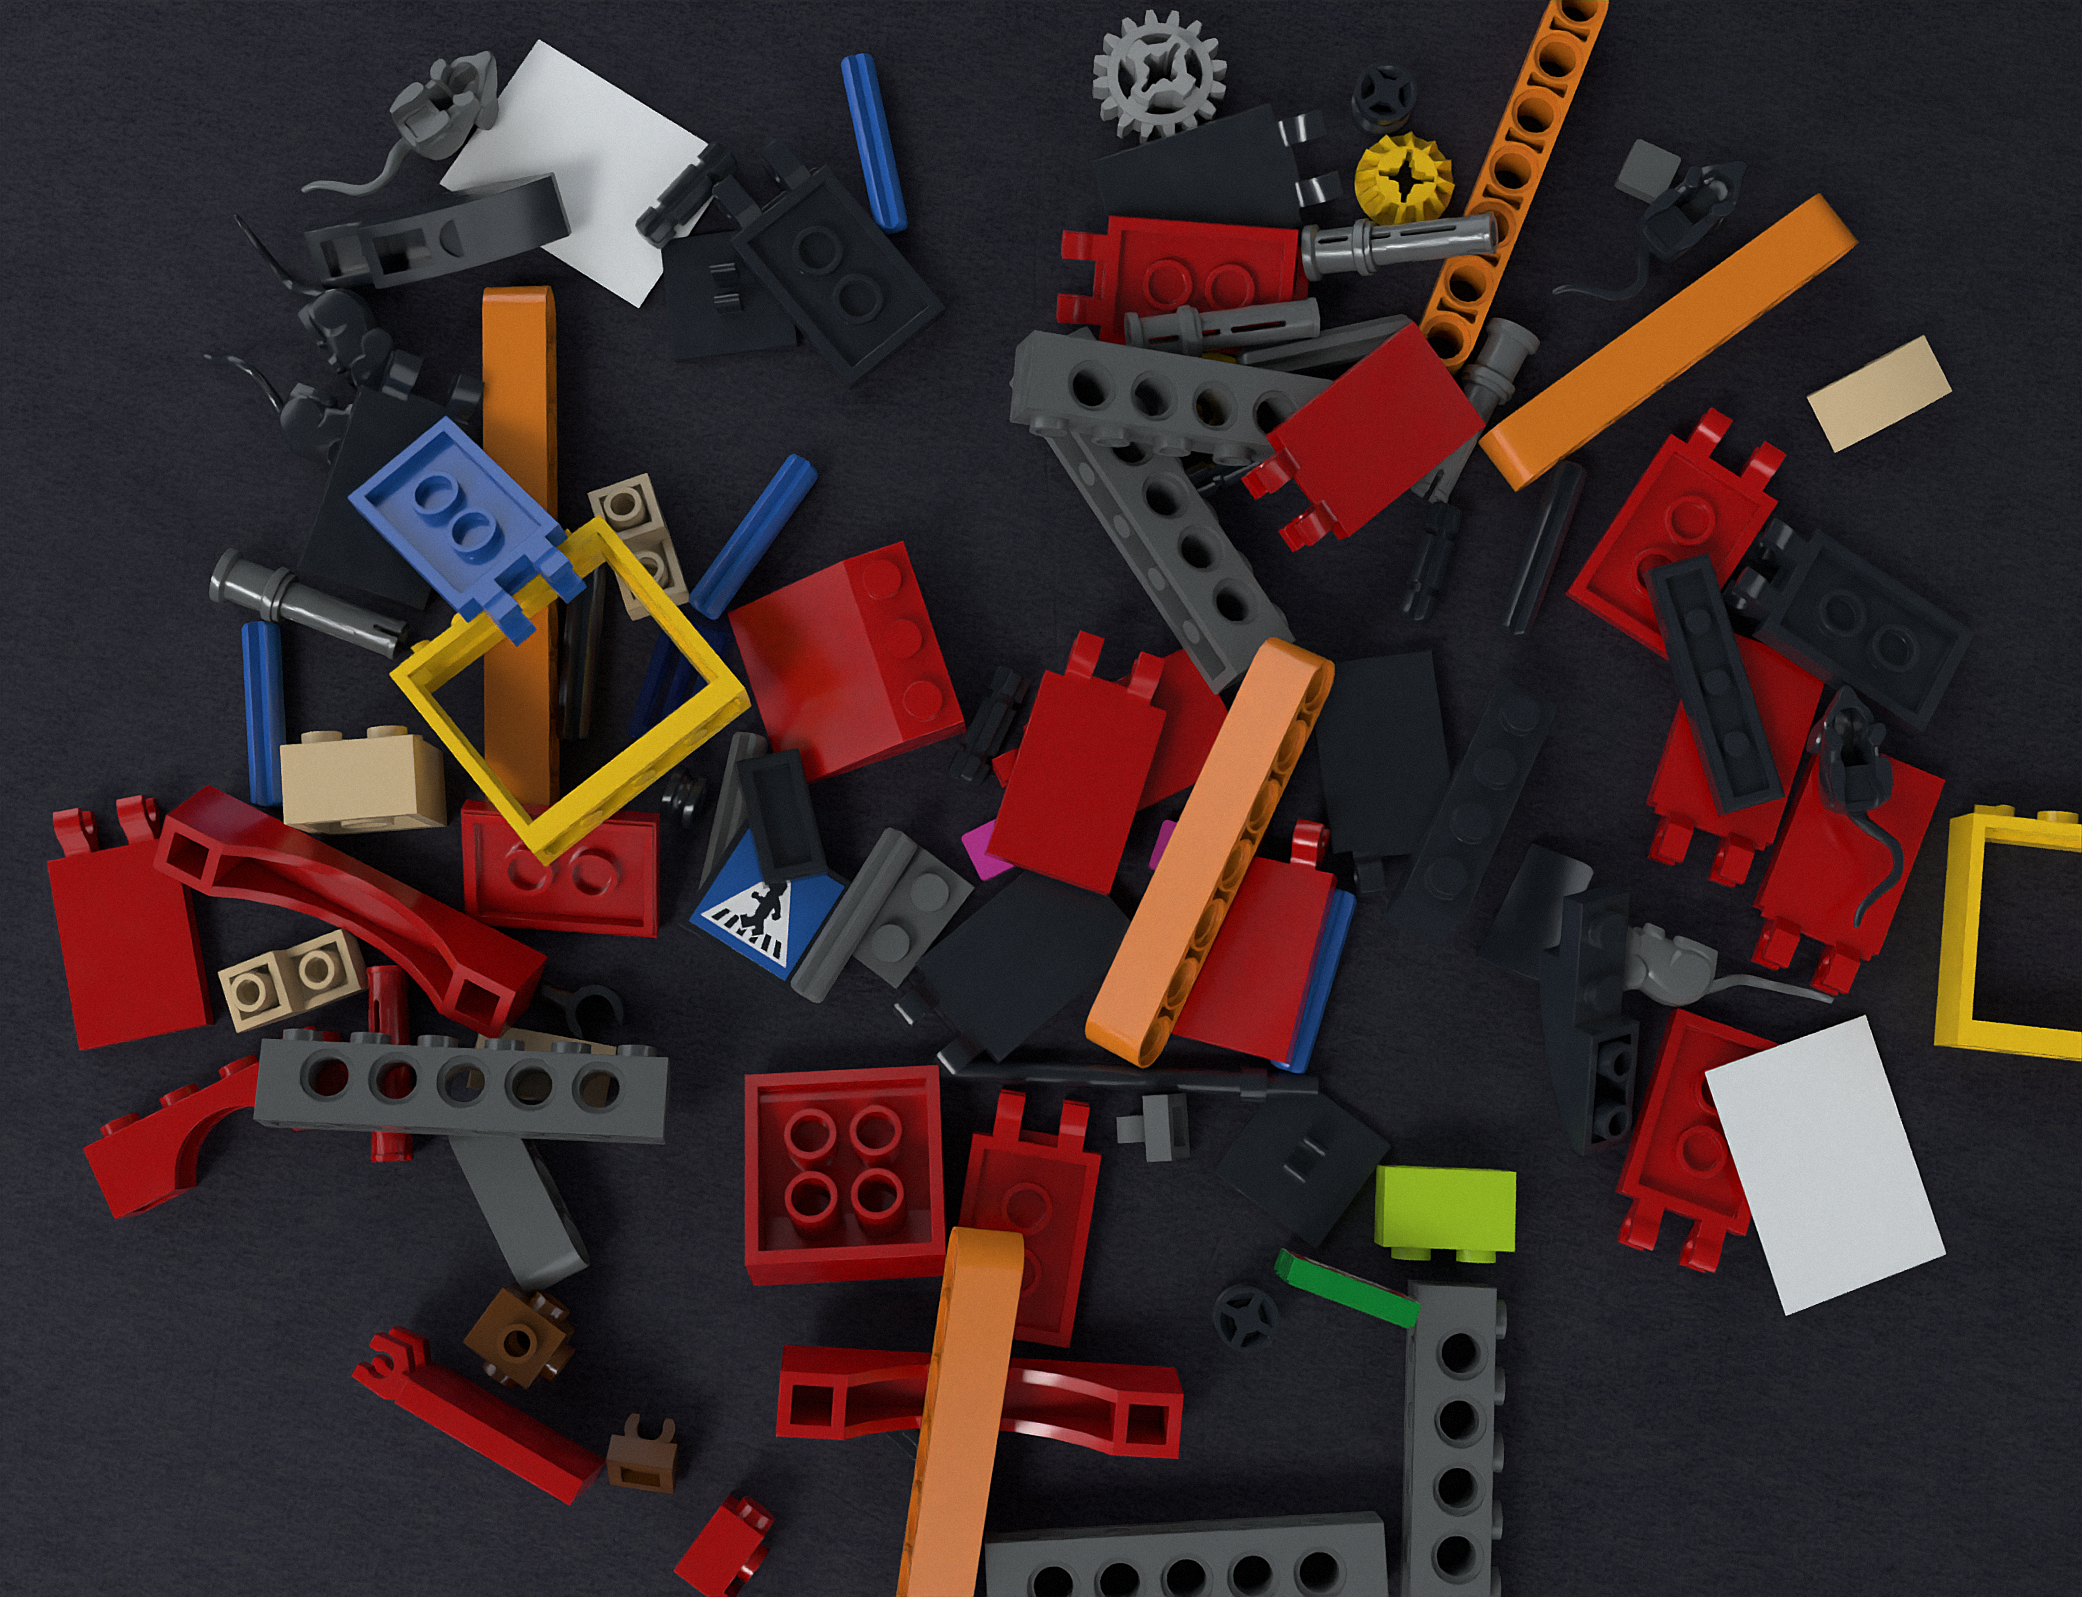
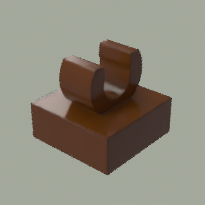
M632 1413L625 1423V1436L613 1434L611 1436L606 1457L609 1484L674 1494L680 1469L673 1419L665 1418L660 1437L656 1440H646L639 1437L641 1429L640 1414Z

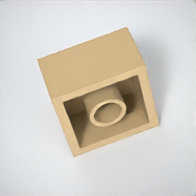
M405 726L371 727L367 729V738L342 740V733L337 731L307 732L301 734L302 744L280 745L285 825L320 837L447 826L443 751L423 741L422 735L408 734L407 727Z

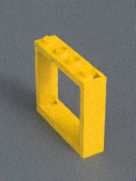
M600 514L574 533H571L567 528L564 532L568 538L557 549L570 560L574 566L572 570L581 579L606 561L709 685L534 821L431 695L507 637L484 611L480 612L469 623L457 613L451 621L452 626L433 641L424 640L410 647L414 654L389 673L399 688L545 867L752 706L745 687ZM537 574L512 596L523 609L522 613L528 619L559 597L540 574Z
M1974 805V813L1950 819L1934 1045L2082 1062V1032L1972 1020L1985 842L2082 852V825L2078 824L2079 815L2062 811H2040L2037 813L2036 820L2014 817L2015 808L2012 806L1999 805L1992 807Z

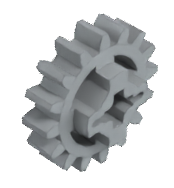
M1152 9L1146 10L1143 26L1137 27L1128 17L1123 19L1122 39L1109 33L1106 34L1103 43V50L1106 55H1095L1093 73L1098 75L1099 78L1093 80L1092 93L1093 98L1106 99L1101 104L1100 116L1103 121L1111 120L1117 116L1120 119L1117 136L1124 138L1132 130L1140 132L1139 141L1142 144L1151 141L1152 135L1164 137L1197 126L1196 120L1202 123L1215 120L1216 109L1213 104L1223 103L1226 86L1219 81L1225 79L1227 64L1223 60H1213L1217 55L1219 45L1216 38L1208 39L1204 42L1199 40L1201 22L1196 20L1187 29L1179 27V12L1172 11L1166 23H1158ZM1190 61L1194 63L1198 71L1200 89L1195 86L1196 79L1187 73V65ZM1171 70L1170 81L1165 78L1160 79L1162 75L1166 76ZM1119 71L1124 73V81L1132 86L1131 95L1128 99L1124 96L1119 85ZM1149 78L1154 81L1159 80L1156 84H1152L1148 89Z

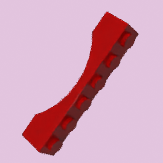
M210 785L202 788L165 817L152 865L153 868L208 896L238 898L277 905L317 917L339 928H344V930L381 950L405 969L427 993L440 1014L489 1039L502 1038L530 1007L548 956L291 826L285 825L282 821Z
M784 1344L780 1370L776 1436L846 1440L874 1433L903 1429H921L932 1353ZM1010 1358L999 1431L1053 1438L1082 1445L1110 1455L1178 1459L1184 1393L1175 1367Z

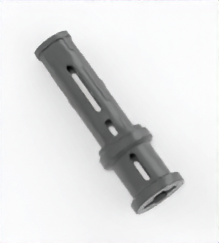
M1493 212L1466 217L1378 226L1375 221H1370L1366 218L1356 220L1352 227L1321 230L1317 224L1307 225L1302 231L1301 238L1302 263L1306 277L1310 282L1321 281L1324 275L1329 273L1358 271L1361 276H1369L1379 271L1381 265L1465 255L1496 254L1498 250V226Z
M1313 297L1306 298V300L1253 305L1198 313L1195 307L1191 308L1189 305L1179 306L1176 313L1139 318L1136 312L1126 313L1124 319L1126 346L1201 358L1203 351L1253 346L1306 337L1318 338L1320 335V315L1317 301ZM1279 321L1277 324L1231 330L1232 327ZM1215 329L1213 332L1202 333V331ZM1170 335H1172V336L1169 337V338H1161V339L1149 340L1150 338L1163 337V336H1170Z
M1492 318L1489 320L1486 326V332L1489 335L1474 364L1465 365L1461 373V384L1464 386L1463 393L1486 426L1497 404L1503 405L1512 399L1515 393V387L1512 384L1527 355L1535 354L1540 346L1538 338L1529 330L1502 318ZM1485 427L1417 481L1410 489L1423 498L1435 476H1438L1439 481L1428 501L1431 503H1448V497Z
M229 548L225 551L212 575L209 596L212 601L224 604L229 600L259 611L261 619L265 621L280 623L286 618L380 653L394 661L402 652V649L397 647V643L405 645L410 629L408 622L393 619L300 584L299 577L294 575L292 570L281 567L275 571L245 560L243 552L237 549Z

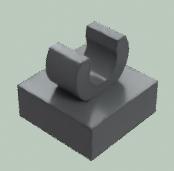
M1186 1093L1142 1096L1144 1115L1116 1117L1118 1143L1145 1142L1147 1162L1190 1158Z

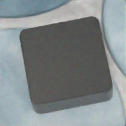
M1637 139L1616 179L1615 187L1652 204L1660 194L1668 190L1681 162V158L1642 139Z

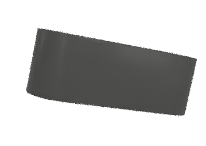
M448 1135L454 1154L518 1284L528 1296L534 1295L538 1289L544 1290L590 1266V1258L586 1246L534 1139Z

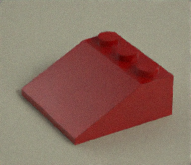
M903 541L843 560L727 613L773 753L799 748L807 785L966 732L965 721Z
M939 1065L745 1075V1267L753 1286L943 1276L948 1240Z

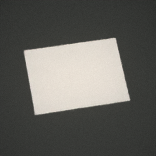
M538 40L497 99L499 112L495 125L491 130L477 128L439 184L451 191H457L554 172L572 233L568 237L540 247L639 308L662 275L663 265L661 249L650 245L638 233L635 227L636 221L650 206L656 209L660 205L656 199L689 164L698 165L700 160L697 156L708 144L543 41ZM714 195L684 226L677 224L674 227L677 234L673 238L687 237L714 198Z
M1866 1015L1705 1072L1786 1316L1946 1255Z

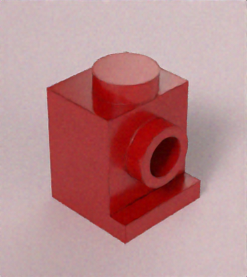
M729 1494L673 1571L706 1597H737L742 1587L733 1579L737 1576L747 1583L767 1556L770 1549L763 1545L761 1541L775 1522V1517L754 1499L744 1496L739 1502Z

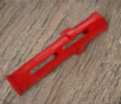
M400 965L366 968L369 990V1032L392 1036L391 1045H410L408 972ZM400 1067L393 1070L385 1080L384 1091L387 1098L401 1099L408 1096L414 1090V1088H411L410 1067ZM372 1132L371 1163L414 1160L413 1137L411 1133Z

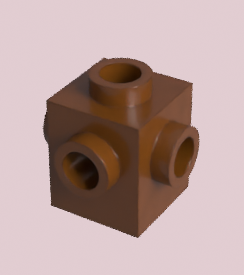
M515 1282L502 1287L463 1343L486 1359L482 1367L497 1382L511 1389H514L519 1384L527 1390L538 1383L542 1377L551 1383L559 1375L575 1352V1349L567 1343L578 1328L566 1319L570 1313L569 1309L554 1296L540 1289L534 1295L528 1296L520 1285ZM522 1332L528 1335L530 1346L524 1342Z

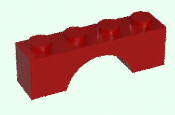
M314 1025L303 1028L308 1030H316ZM320 1031L324 1033L325 1042H344L340 1032ZM256 1054L243 1057L224 1066L219 1070L222 1080L202 1090L199 1089L197 1083H193L159 1099L163 1109L143 1119L140 1118L138 1112H134L115 1119L100 1128L104 1138L84 1147L83 1150L114 1219L139 1216L197 1187V1159L201 1146L209 1132L229 1114L242 1108L255 1107L260 1062ZM333 1064L321 1072L317 1082L320 1095L332 1096L345 1088L349 1079L347 1066L344 1064ZM292 1128V1129L295 1130V1131H300V1130H313V1129H297V1128Z

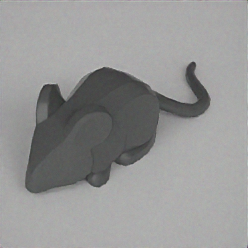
M484 51L474 56L460 57L454 60L451 65L447 64L443 59H438L431 67V80L425 86L415 82L402 91L389 110L402 138L389 152L383 173L374 181L365 185H353L338 181L319 180L302 187V192L307 193L317 189H327L351 196L371 195L382 190L391 182L401 163L408 156L417 152L425 158L442 160L454 154L462 146L473 124L481 129L491 130L497 121L499 112L496 96L497 66L493 53L491 51Z
M1645 923L1643 929L1639 927L1632 929L1628 926L1623 991L1639 989L1652 1000L1675 1007L1694 1003L1704 995L1736 985H1748L1826 1003H1832L1834 1000L1833 997L1814 990L1779 983L1749 974L1738 973L1714 978L1718 951L1682 936H1675L1673 940L1665 938V930L1650 923Z

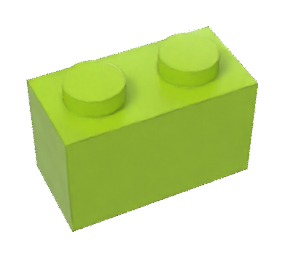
M1377 1165L1374 1242L1383 1247H1391V1258L1431 1260V1248L1456 1249V1261L1496 1263V1251L1515 1252L1516 1172L1502 1169Z

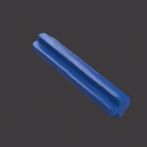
M867 53L847 56L841 62V69L873 221L885 235L899 233L907 229L908 221L874 60Z
M792 454L786 459L689 595L688 601L693 608L710 619L715 620L719 618L818 479L819 473L813 464L796 454Z
M254 621L244 624L241 629L250 802L258 808L283 807L280 745H286L281 634L279 626L273 622Z
M1335 888L1291 1063L1288 1065L1270 1060L1271 1064L1276 1068L1297 1074H1303L1307 1071L1357 903L1356 896L1347 891Z

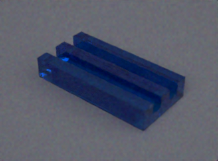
M691 623L704 640L709 643V646L719 658L722 659L729 638L727 634ZM662 628L626 734L630 738L637 740L651 730V728H647V724L674 642ZM681 653L659 723L680 707L693 667L683 653ZM700 673L691 698L709 685Z

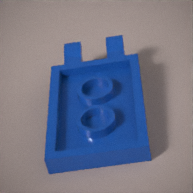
M447 415L347 497L355 509L467 623L484 611L516 647L537 629L522 613L523 609L512 596L537 574H540L546 583L567 604L587 587L584 581L572 570L574 566L570 560L557 549L568 538L560 524Z

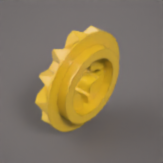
M1412 131L1403 136L1390 137L1386 134L1378 143L1370 149H1366L1358 164L1354 182L1356 196L1361 208L1373 221L1381 226L1438 219L1447 208L1455 186L1451 172V160L1445 159L1438 150L1436 141L1427 142L1417 138ZM1406 160L1409 161V167L1412 168V177L1421 180L1423 184H1414L1410 193L1407 194L1405 202L1402 203V193L1399 192L1398 182L1389 180L1387 176H1396Z

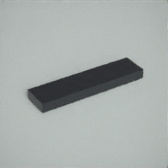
M1709 553L1647 570L1642 574L1717 815L1722 816L1786 797Z

